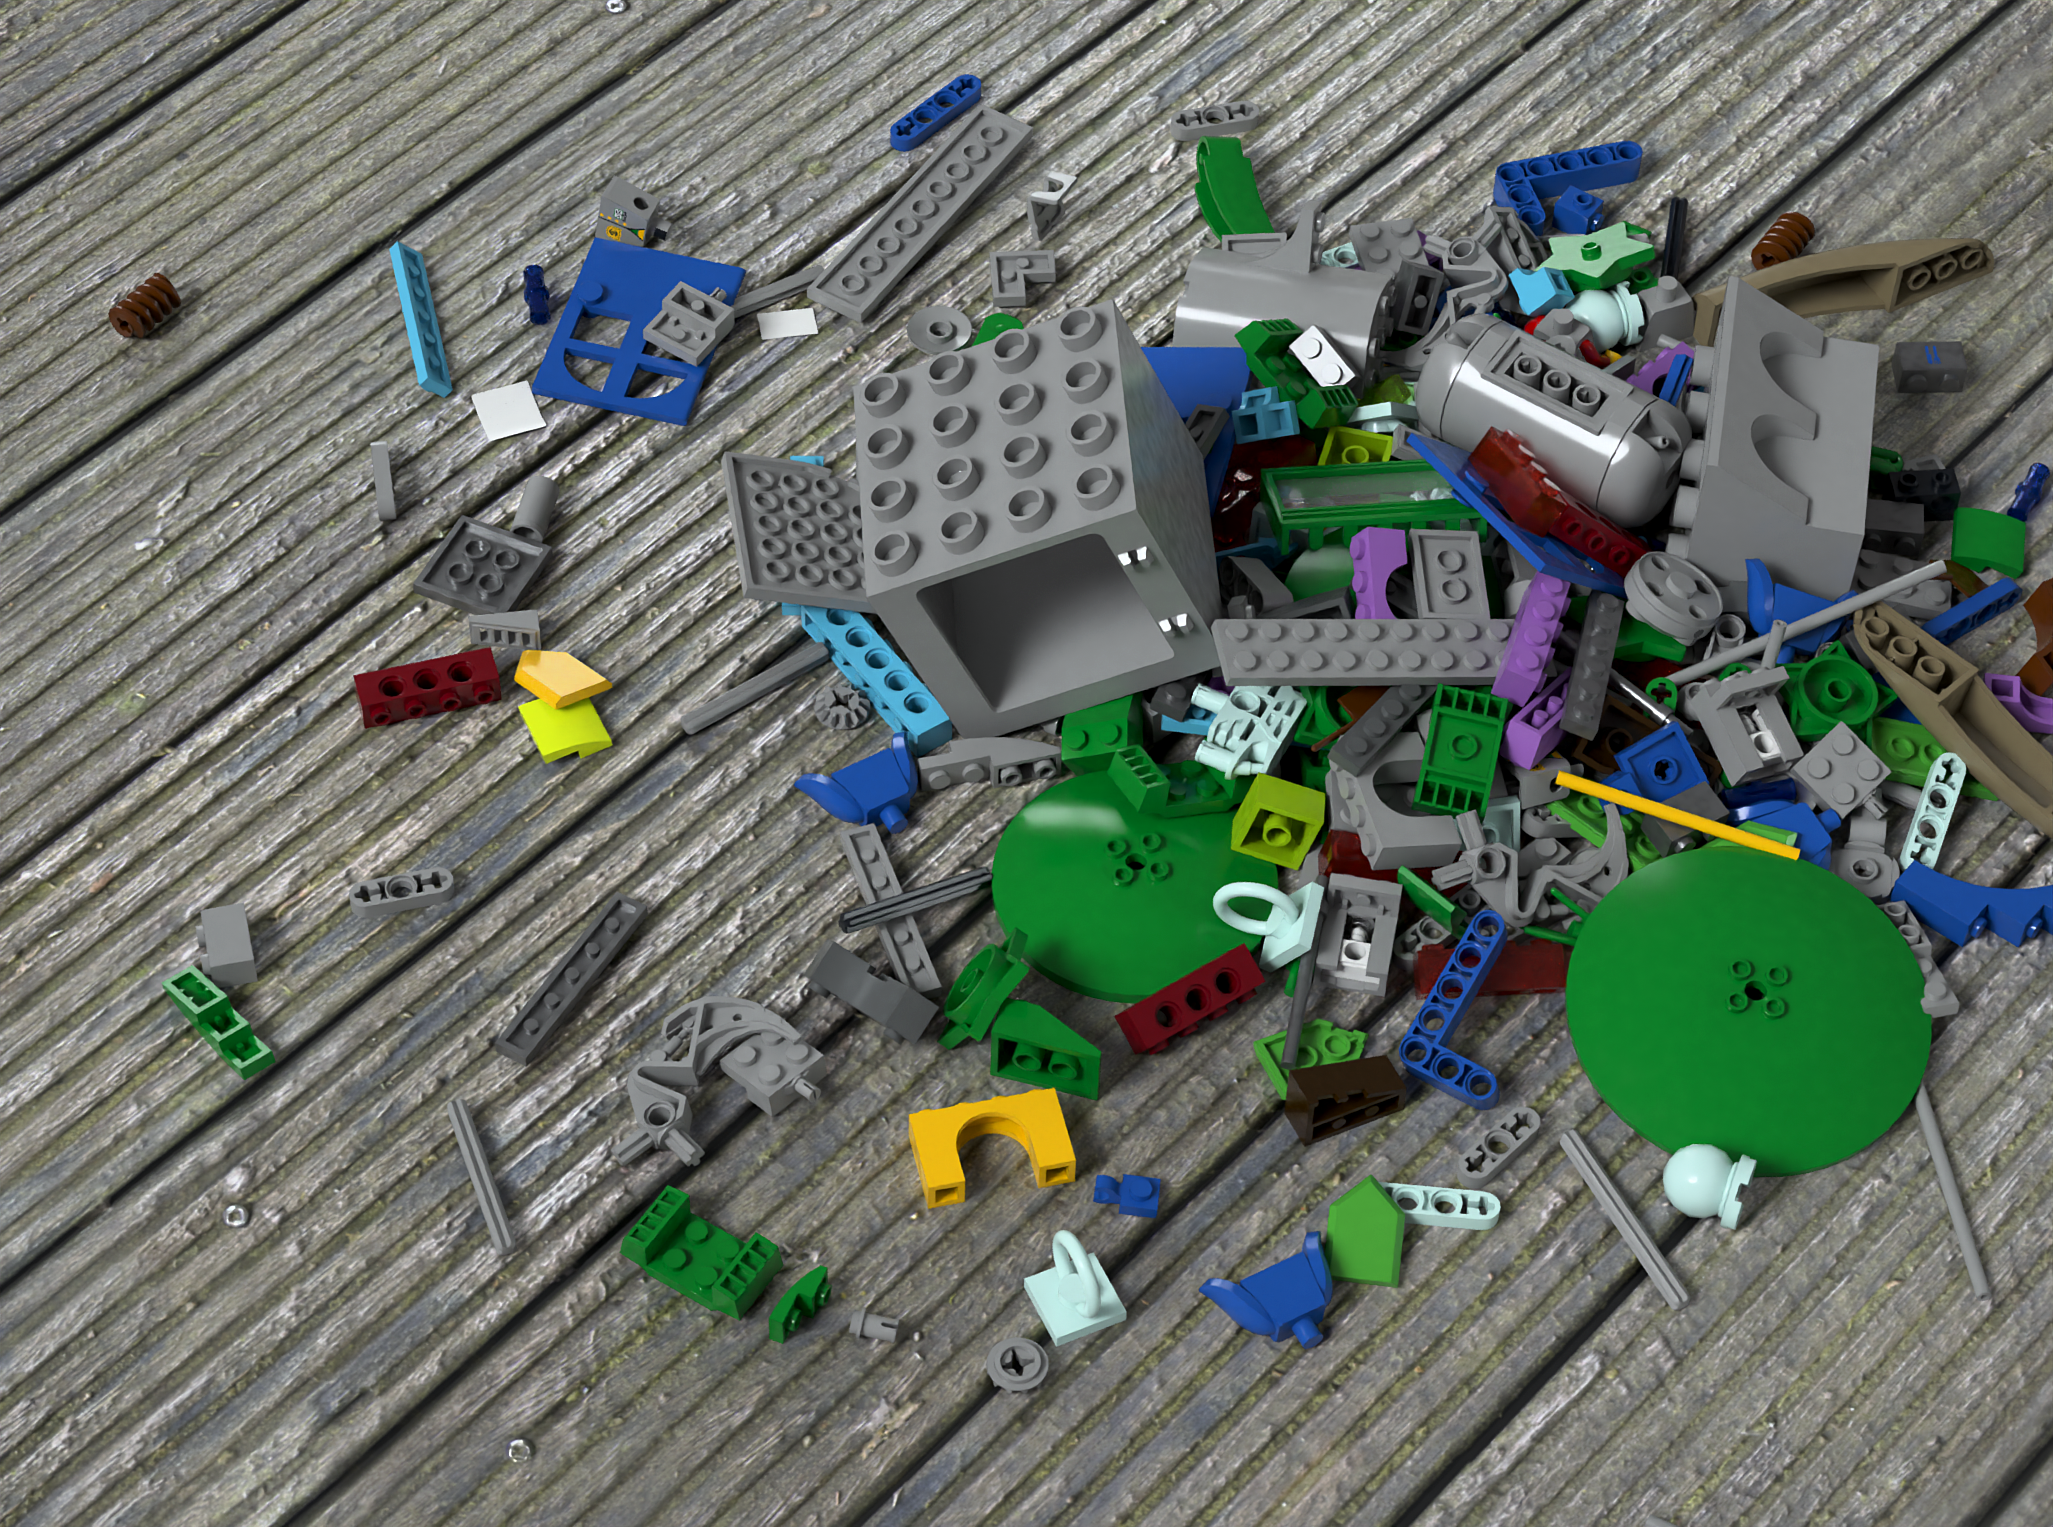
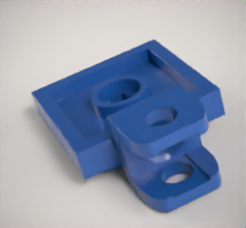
M1677 721L1668 723L1615 754L1614 758L1621 771H1616L1599 782L1600 784L1658 803L1704 781L1710 784ZM1658 761L1662 764L1668 763L1669 768L1665 770L1666 777L1664 779L1654 774L1655 765ZM1597 798L1605 812L1604 805L1612 802ZM1615 804L1619 815H1626L1635 811Z

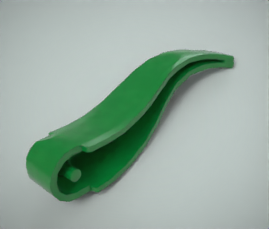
M1223 136L1200 137L1196 153L1199 182L1195 184L1194 190L1204 219L1213 234L1222 243V235L1275 233L1257 190L1251 159L1243 157L1240 139L1238 137Z

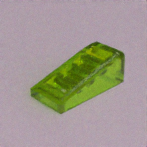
M1395 374L1376 382L1374 388L1369 389L1363 399L1356 398L1359 403L1357 407L1390 401L1403 403L1411 396V392L1399 374Z

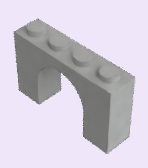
M1400 732L1357 778L1329 759L1330 768L1332 771H1335L1340 784L1341 797L1346 800L1350 810L1351 823L1359 834L1362 852L1367 856L1372 870L1399 869L1402 865L1407 868L1447 866L1453 863L1462 845L1451 815L1425 817L1402 815L1387 807L1374 790V786L1378 784L1418 781L1425 749L1419 732Z

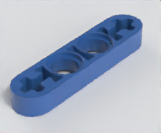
M969 74L955 78L894 123L890 129L891 146L898 151H911L977 103L981 98L980 79ZM948 102L954 106L945 108L939 106V104ZM921 118H930L933 121L930 123H921L918 120Z
M2010 577L2003 578L1926 622L1920 628L1946 646L2013 607L2020 599L2023 590Z

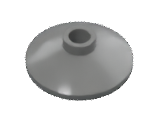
M931 306L919 310L910 318L907 325V336L914 347L928 354L937 355L945 351L957 352L970 341L972 325L968 317L955 308Z

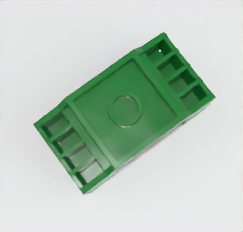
M1288 318L1255 320L1234 335L1246 353V365L1265 388L1277 386L1280 402L1295 400L1297 416L1311 429L1329 428L1330 426L1337 427L1338 425L1345 426L1359 404L1355 395L1347 384L1321 387L1315 380L1305 374L1301 369V362L1294 355L1287 352L1289 350L1288 346L1303 334L1302 330Z
M1438 683L1429 720L1430 725L1420 774L1414 792L1412 810L1440 816L1451 815L1453 819H1456L1457 815L1476 809L1482 825L1493 782L1508 698L1495 697L1490 694L1486 695Z
M1140 744L1117 749L1107 772L1108 776L1114 780L1115 785L1122 790V793L1126 795L1129 802L1134 805L1138 813H1160L1164 818L1227 811L1234 804L1243 802L1257 774H1250L1249 776L1238 775L1234 780H1225V772L1193 760L1164 765L1155 764Z
M667 1185L624 1237L620 1249L622 1255L641 1266L649 1276L709 1310H718L739 1321L783 1267L777 1245L757 1232L747 1243L741 1241L691 1213L690 1195Z

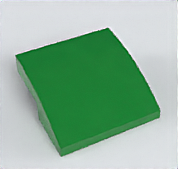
M1958 507L1954 511L1951 560L1977 573H1980L1988 566L2016 579L2023 573L2026 523L1993 511Z
M1402 865L1398 870L1397 879L1398 884H1403V896L1454 937L1461 940L1467 930V927L1461 922L1468 913L1415 871Z

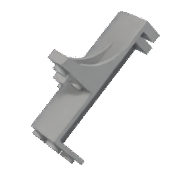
M1309 199L1301 208L1300 219L1292 237L1274 249L1259 253H1241L1203 247L1191 261L1183 281L1185 291L1183 297L1179 296L1172 347H1241L1234 335L1255 320L1288 318L1303 333L1312 325H1317L1323 328L1363 377L1351 388L1356 398L1363 399L1368 390L1374 388L1376 379H1380L1382 376L1384 360L1379 359L1380 347H1384L1386 338L1391 337L1393 332L1394 318H1390L1389 315L1390 306L1395 304L1397 288L1392 286L1393 275L1320 264L1323 245L1318 244L1319 232L1324 230L1326 216L1325 213L1321 212L1322 201ZM1289 348V350H1288L1287 352H1288L1289 354L1294 355V356L1297 358V356H1296V355L1293 353V351ZM1302 364V368H1301V369L1305 372V374H1306L1309 378L1315 380V378L1310 374V372H1309V371L1306 369V367ZM1254 374L1250 390L1265 388Z

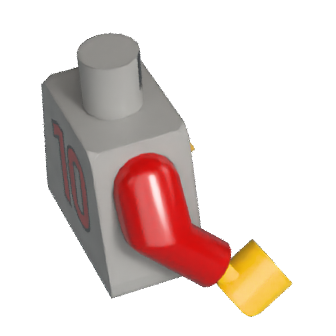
M1552 309L1546 316L1539 315L1525 325V332L1545 342L1558 335L1571 337L1586 361L1602 370L1623 357L1608 349L1605 354H1599L1594 345L1592 330L1587 325L1574 319L1573 313L1569 309Z

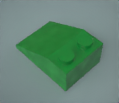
M1143 691L1065 715L1062 725L1061 760L1076 776L1097 771H1108L1117 749L1140 744L1143 748V709L1141 706Z
M1006 998L999 1008L991 1031L990 1075L1046 1089L1055 1088L1059 1092L1098 1100L1102 1052L1040 1005L1032 1004L1022 999Z

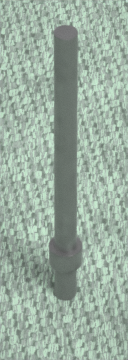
M1561 630L1555 643L1575 657L1578 642ZM1611 668L1608 683L1651 715L1650 720L1663 727L1672 721H1677L1687 740L1691 738L1694 731L1676 718L1671 708L1664 703L1658 704Z
M1324 875L1317 876L1315 883L1324 887L1311 950L1301 955L1281 1059V1067L1287 1070L1294 1069L1296 1065L1322 922L1327 919L1329 910L1327 895L1330 878Z

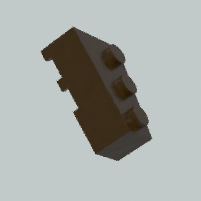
M1387 1055L1289 1070L1284 1113L1302 1144L1306 1147L1404 1110L1407 1088Z

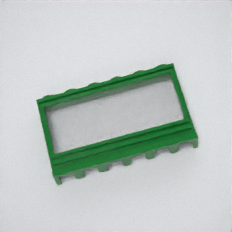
M1425 459L1261 469L1260 501L1281 555H1289V530L1309 529L1308 543L1313 550H1318L1323 546L1324 528L1343 527L1342 540L1348 548H1350L1351 538L1358 534V526L1377 524V528L1392 529V523L1411 522V529H1426V521L1445 520V530L1460 531V519H1468L1473 530L1478 531L1479 543L1486 542L1487 520L1475 508H1469L1456 500L1451 494L1454 488Z

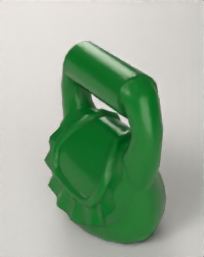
M1871 446L1868 489L1884 490L1888 472L1902 471L1904 462L1898 452Z

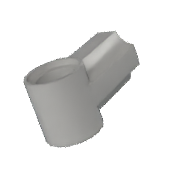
M1877 787L1873 795L1882 803V789ZM1864 805L1851 810L1847 822L1846 843L1851 841H1868L1884 848L1886 818L1881 816L1876 820Z

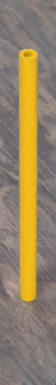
M1559 770L1555 781L1557 785L1746 847L1797 860L1800 854V849L1564 771Z

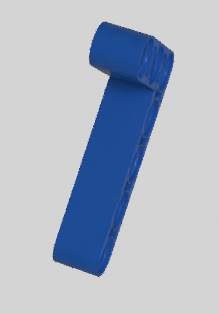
M1621 141L1500 164L1496 169L1493 198L1498 207H1513L1519 214L1518 218L1527 224L1536 236H1543L1546 216L1539 202L1540 199L1562 196L1570 186L1582 191H1589L1634 182L1639 176L1643 151L1641 146L1635 142Z
M1483 910L1473 918L1399 1047L1400 1059L1405 1070L1410 1075L1478 1110H1489L1498 1103L1500 1090L1497 1080L1489 1070L1447 1049L1446 1046L1508 939L1502 916L1493 910ZM1493 925L1499 928L1498 932L1491 937H1485L1480 934L1486 926ZM1470 956H1476L1481 959L1480 963L1474 968L1464 967L1462 965L1463 961ZM1452 987H1458L1463 990L1462 994L1456 999L1444 997L1445 992ZM1439 1018L1445 1021L1444 1025L1438 1030L1432 1031L1426 1028L1427 1023L1432 1019ZM1421 1049L1427 1052L1424 1059L1419 1062L1408 1060L1409 1054L1414 1050ZM1448 1066H1454L1459 1069L1457 1075L1451 1079H1445L1440 1076L1441 1071ZM1487 1083L1491 1086L1487 1094L1478 1096L1472 1093L1476 1085Z

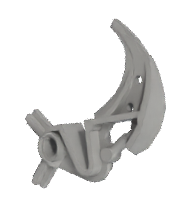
M1490 217L1473 237H1459L1452 242L1436 235L1433 237L1428 235L1425 241L1427 244L1423 247L1424 251L1443 259V268L1452 288L1456 289L1446 291L1447 302L1444 303L1435 325L1424 338L1401 351L1380 350L1379 359H1383L1384 364L1412 371H1422L1429 356L1426 353L1431 352L1432 348L1436 345L1443 344L1451 325L1460 320L1461 316L1465 315V311L1476 309L1474 314H1486L1494 309V303L1502 300L1508 288V280L1502 269L1486 251V248L1503 230L1502 225L1498 224L1494 218Z
M1615 803L1604 805L1608 832L1606 840L1599 851L1587 861L1576 865H1543L1541 869L1531 871L1519 903L1517 851L1499 842L1494 844L1493 842L1487 843L1476 809L1457 815L1456 819L1467 850L1462 852L1458 862L1433 870L1432 883L1437 886L1438 891H1442L1467 882L1469 885H1472L1493 911L1502 916L1504 923L1513 928L1524 927L1533 919L1542 921L1547 917L1566 916L1568 913H1574L1564 904L1547 905L1544 894L1553 887L1576 901V904L1586 912L1592 913L1599 902L1616 885L1626 879L1628 875L1629 860L1627 858L1625 833ZM1480 857L1486 862L1485 872L1480 867ZM1605 867L1609 869L1608 875L1604 873ZM1584 883L1588 886V890L1583 887ZM1577 915L1563 920L1564 929H1568L1573 920L1580 921L1582 918Z
M706 996L684 1004L663 1021L661 1034L670 1041L662 1050L653 1051L649 1061L638 1063L628 1075L627 1088L639 1129L611 1149L612 1154L617 1158L621 1166H626L652 1146L655 1149H671L687 1166L691 1164L694 1166L700 1163L699 1158L705 1152L689 1136L693 1114L687 1096L661 1085L699 1086L700 1076L704 1074L721 1051L735 1040L747 1035L761 1032L776 1033L789 1040L793 1045L803 1040L802 1036L782 1017L764 1008L763 1005L747 999L727 996ZM736 1018H742L739 1021H735ZM692 1034L688 1056L683 1057L680 1061H673L671 1056L683 1044L682 1040L687 1035Z

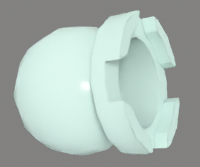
M1623 280L1614 286L1608 287L1606 291H1582L1574 295L1575 298L1569 301L1565 309H1569L1573 313L1574 319L1587 325L1592 330L1594 345L1598 353L1612 348L1618 341L1621 345L1629 346L1637 344L1643 339L1638 334V327L1644 326L1642 307L1637 293L1630 295L1627 289L1630 285L1628 281Z
M1692 1144L1680 1148L1669 1159L1664 1168L1663 1183L1665 1195L1674 1207L1689 1217L1705 1219L1718 1214V1217L1722 1218L1720 1227L1736 1230L1744 1205L1738 1202L1742 1186L1750 1188L1757 1160L1742 1155L1739 1163L1735 1162L1733 1164L1725 1151L1712 1144Z

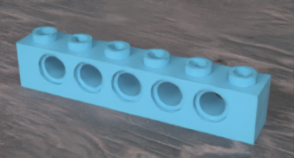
M801 605L802 627L816 643L822 642L828 648L829 658L852 684L854 683L857 690H865L866 697L870 700L871 706L895 733L908 732L909 748L917 758L952 740L953 723L927 685L921 683L914 675L910 664L906 661L902 662L895 654L891 643L887 639L883 640L878 635L874 625L868 618H863L859 612Z

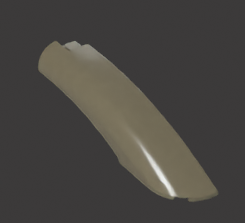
M1974 238L1906 239L1847 246L1809 254L1765 267L1739 278L1803 319L1833 313L1885 309L1889 313L1993 272L1994 257L1992 251L1984 242ZM1727 282L1695 294L1691 298L1693 309L1696 311L1693 336L1702 346H1714Z
M1881 600L1855 611L1853 627L1858 643L1889 686L1917 720L1947 752L1955 753L1965 763L1966 770L1985 788L2053 840V756L1999 702L1978 676L1979 669Z

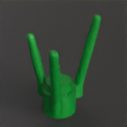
M1553 887L1550 890L1551 894L1582 919L1580 921L1573 920L1566 934L1531 924L1519 928L1524 930L1525 934L1574 947L1578 935L1591 913L1586 912L1569 897Z

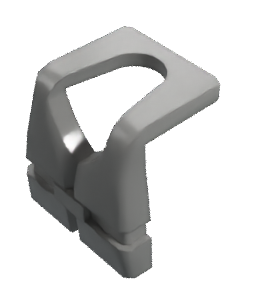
M1050 172L1044 179L1042 192H1032L1027 198L1028 221L1031 223L1030 230L1034 240L1042 241L1050 232L1052 225H1056L1065 214L1062 200L1078 182L1076 176ZM1056 183L1063 185V188L1058 190Z

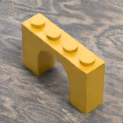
M1055 1088L1033 1089L1027 1093L1012 1096H996L990 1100L973 1103L962 1102L951 1107L935 1110L924 1109L918 1113L909 1114V1139L928 1209L965 1202V1178L958 1153L969 1140L984 1134H1001L1018 1141L1026 1149L1030 1157L1038 1188L1075 1182L1076 1158Z

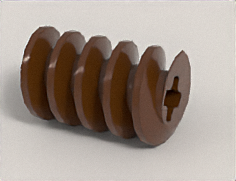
M1788 211L1782 213L1752 249L1751 259L1756 270L1797 258L1815 236L1813 223L1806 216L1798 212Z
M154 273L153 276L145 280L144 284L139 285L135 291L129 293L126 299L121 300L117 306L109 310V320L115 330L123 337L129 338L133 335L137 338H142L145 336V330L150 331L154 328V322H162L163 315L168 316L172 313V308L180 307L181 299L175 287L164 275Z

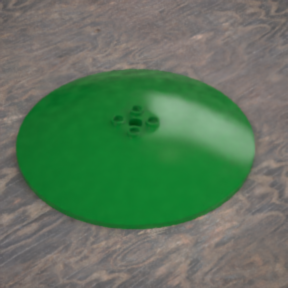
M1717 846L1694 849L1652 862L1632 873L1616 885L1599 902L1586 920L1575 943L1567 971L1565 1007L1572 1044L1592 1086L1613 1112L1641 1137L1671 1155H1674L1678 1149L1692 1144H1712L1725 1151L1733 1164L1735 1162L1739 1163L1742 1155L1749 1156L1750 1159L1757 1160L1753 1177H1786L1822 1170L1848 1160L1871 1146L1899 1120L1912 1101L1924 1075L1932 1038L1931 1014L1924 1013L1920 1002L1925 997V982L1922 972L1910 947L1887 915L1862 892L1832 872L1800 858L1794 860L1751 847ZM1757 988L1763 993L1764 998L1752 1000L1746 995L1745 989Z

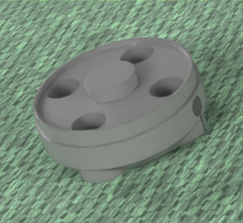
M1655 551L1644 554L1635 562L1624 579V588L1628 598L1626 609L1630 615L1686 646L1694 645L1697 639L1709 634L1723 610V600L1720 592L1709 577L1690 562L1670 553Z

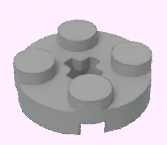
M1851 841L1845 843L1844 848L1837 852L1835 849L1831 853L1832 861L1829 871L1853 885L1875 905L1887 903L1888 898L1892 895L1895 881L1899 878L1900 874L1898 863L1894 857L1891 860L1884 854L1886 849L1872 842ZM1859 869H1864L1869 877H1861L1856 873H1858Z

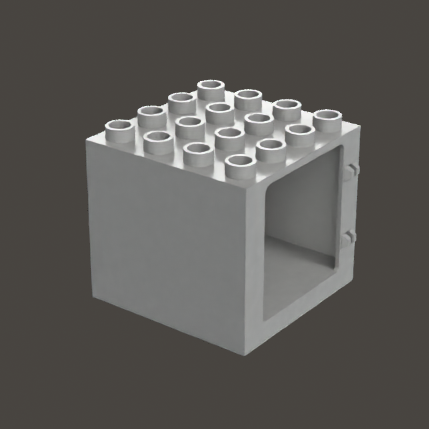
M1113 299L1090 307H1074L1062 314L1061 317L1025 329L1004 331L993 340L957 352L945 351L939 353L928 362L892 374L880 373L874 375L865 383L853 387L866 598L963 739L997 737L1221 666L1211 630L1215 619H1223L1203 455Z

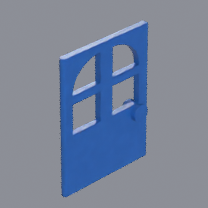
M595 237L532 385V394L686 426L717 346L696 367L689 363L644 354L649 341L643 339V329L662 310V300L680 281L709 296L719 287L720 291L723 289L727 295L722 303L728 306L734 305L746 270L731 265ZM602 315L630 321L620 349L572 339L581 317L595 318ZM566 354L613 364L602 392L581 384L571 376L564 363ZM638 369L685 379L678 387L663 395L649 398L627 397Z
M1141 347L1184 424L1188 421L1197 404L1225 408L1230 416L1214 442L1211 454H1207L1203 461L1210 517L1213 518L1236 439L1232 411L1240 408L1242 392L1249 391L1254 375L1246 365V353L1242 347Z
M1415 433L1410 434L1406 441L1454 488L1451 491L1452 496L1463 505L1475 508L1540 573L1628 599L1624 588V579L1617 572L1605 567L1545 529L1532 513V510L1541 501V498L1520 478L1503 470L1484 456ZM1496 508L1506 511L1518 524L1508 521ZM1578 559L1586 561L1596 573L1590 572Z

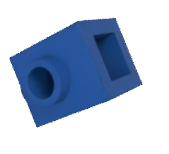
M1570 186L1555 203L1552 227L1567 234L1589 235L1593 231H1599L1605 218L1602 214L1604 200Z

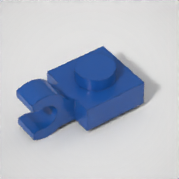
M1123 1174L1122 1183H1119L1113 1177L1097 1175L1093 1201L1101 1204H1120L1119 1214L1156 1218L1161 1179Z

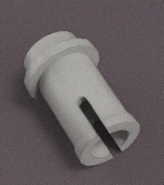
M862 1308V1311L854 1310L849 1333L856 1334L857 1339H860L862 1335L889 1341L894 1344L900 1319L866 1313V1308Z

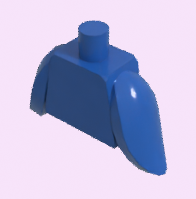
M1745 559L1747 569V612L1754 631L1759 633L1758 637L1771 632L1774 620H1782L1788 625L1859 595L1856 591L1852 590L1832 602L1778 583L1772 584L1770 574L1760 559ZM1851 613L1782 642L1776 663H1793L1795 654L1801 656L1813 654L1823 643L1833 642L1845 626Z
M908 732L894 733L891 749L887 748L831 774V778L821 774H803L794 783V786L810 796L829 814L841 821L853 824L858 823L860 826L874 823L877 827L885 824L891 834H897L908 825V820L904 814L909 811L910 799L915 796L918 786V775L908 745Z
M1767 799L1727 809L1730 814L1725 825L1736 828L1747 821H1752L1798 833L1794 846L1800 849L1798 858L1829 871L1832 861L1830 855L1832 839L1828 833L1841 827L1840 818L1832 808L1815 816L1805 802L1795 804L1793 801L1786 799Z
M1321 1231L1307 1232L1302 1252L1241 1280L1239 1285L1225 1279L1210 1278L1198 1290L1215 1302L1233 1321L1247 1331L1261 1336L1268 1335L1275 1342H1281L1295 1335L1304 1349L1312 1348L1323 1339V1335L1316 1325L1323 1320L1325 1308L1330 1304L1333 1294L1332 1277L1321 1244Z

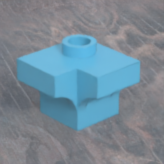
M1542 267L1536 272L1517 268L1508 275L1520 298V307L1528 316H1546L1552 309H1562L1569 301L1575 298L1562 270Z
M1277 386L1242 392L1240 408L1232 411L1237 444L1300 434L1295 400L1280 402Z

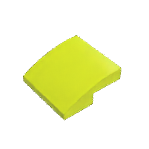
M589 697L557 710L541 699L518 706L520 715L545 764L576 751L581 759L613 745Z

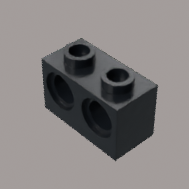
M1954 469L1888 472L1882 500L1924 504V522L1949 521L1954 518V511L1958 507L1961 491Z

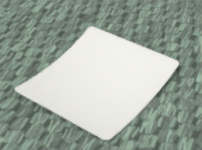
M522 381L471 396L481 424L490 441L546 426L528 381Z

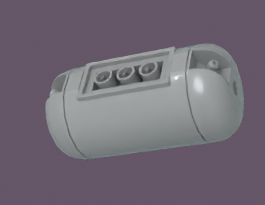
M1484 313L1472 314L1452 324L1443 344H1438L1432 348L1421 371L1416 389L1417 415L1423 427L1432 434L1460 449L1488 458L1508 473L1545 492H1548L1554 485L1624 529L1638 528L1655 518L1666 506L1682 479L1678 478L1683 452L1688 442L1692 439L1691 425L1685 414L1669 402L1495 316Z

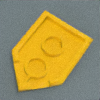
M525 650L521 654L514 676L515 682L556 710L612 688L611 682L567 652Z

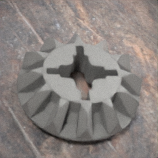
M839 682L834 688L825 686L823 693L817 694L814 710L818 720L827 727L846 730L859 726L867 719L870 712V700L867 699L865 690H857L854 683L849 687H844ZM836 700L843 704L848 702V708H844L842 705L836 707Z
M1020 1337L1008 1338L997 1343L989 1352L986 1363L987 1375L991 1377L995 1387L1000 1386L1004 1388L1008 1394L1012 1391H1021L1025 1395L1029 1389L1039 1388L1043 1379L1047 1377L1048 1357L1043 1348L1032 1340ZM1013 1356H1015L1016 1361H1019L1020 1366H1024L1022 1376L1016 1374L1014 1369H1010Z

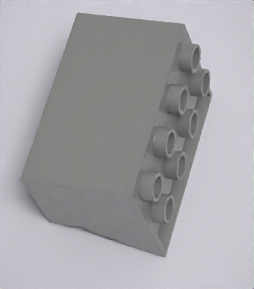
M1731 276L1728 277L1714 346L1696 345L1694 350V363L1691 368L1689 384L1703 386L1704 392H1686L1684 414L1691 425L1692 434L1697 436L1696 439H1691L1683 452L1678 478L1690 480L1691 483L1690 487L1677 486L1672 495L1668 525L1685 528V534L1669 533L1665 552L1676 555L1696 566L1709 577L1716 587L1729 586V581H1747L1745 559L1758 558L1766 566L1772 584L1778 583L1834 602L1837 598L1850 591L1864 538L1879 345L1824 337V331L1742 279Z

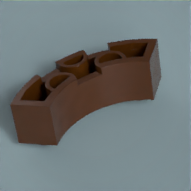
M2053 578L2043 581L2023 605L2035 627L2037 649L2036 653L2015 675L2020 677L2022 684L2028 691L2045 698L2053 692Z

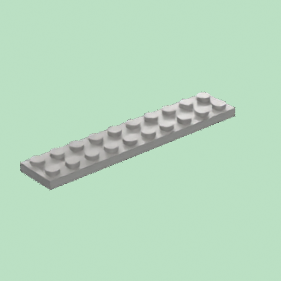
M980 104L807 288V298L862 323L1033 137V127Z
M1215 619L1211 630L1226 686H1379L1401 684L1438 685V683L1444 685H1494L1515 619ZM1553 659L1547 668L1543 667L1542 672L1547 674L1544 685H1550L1558 677Z

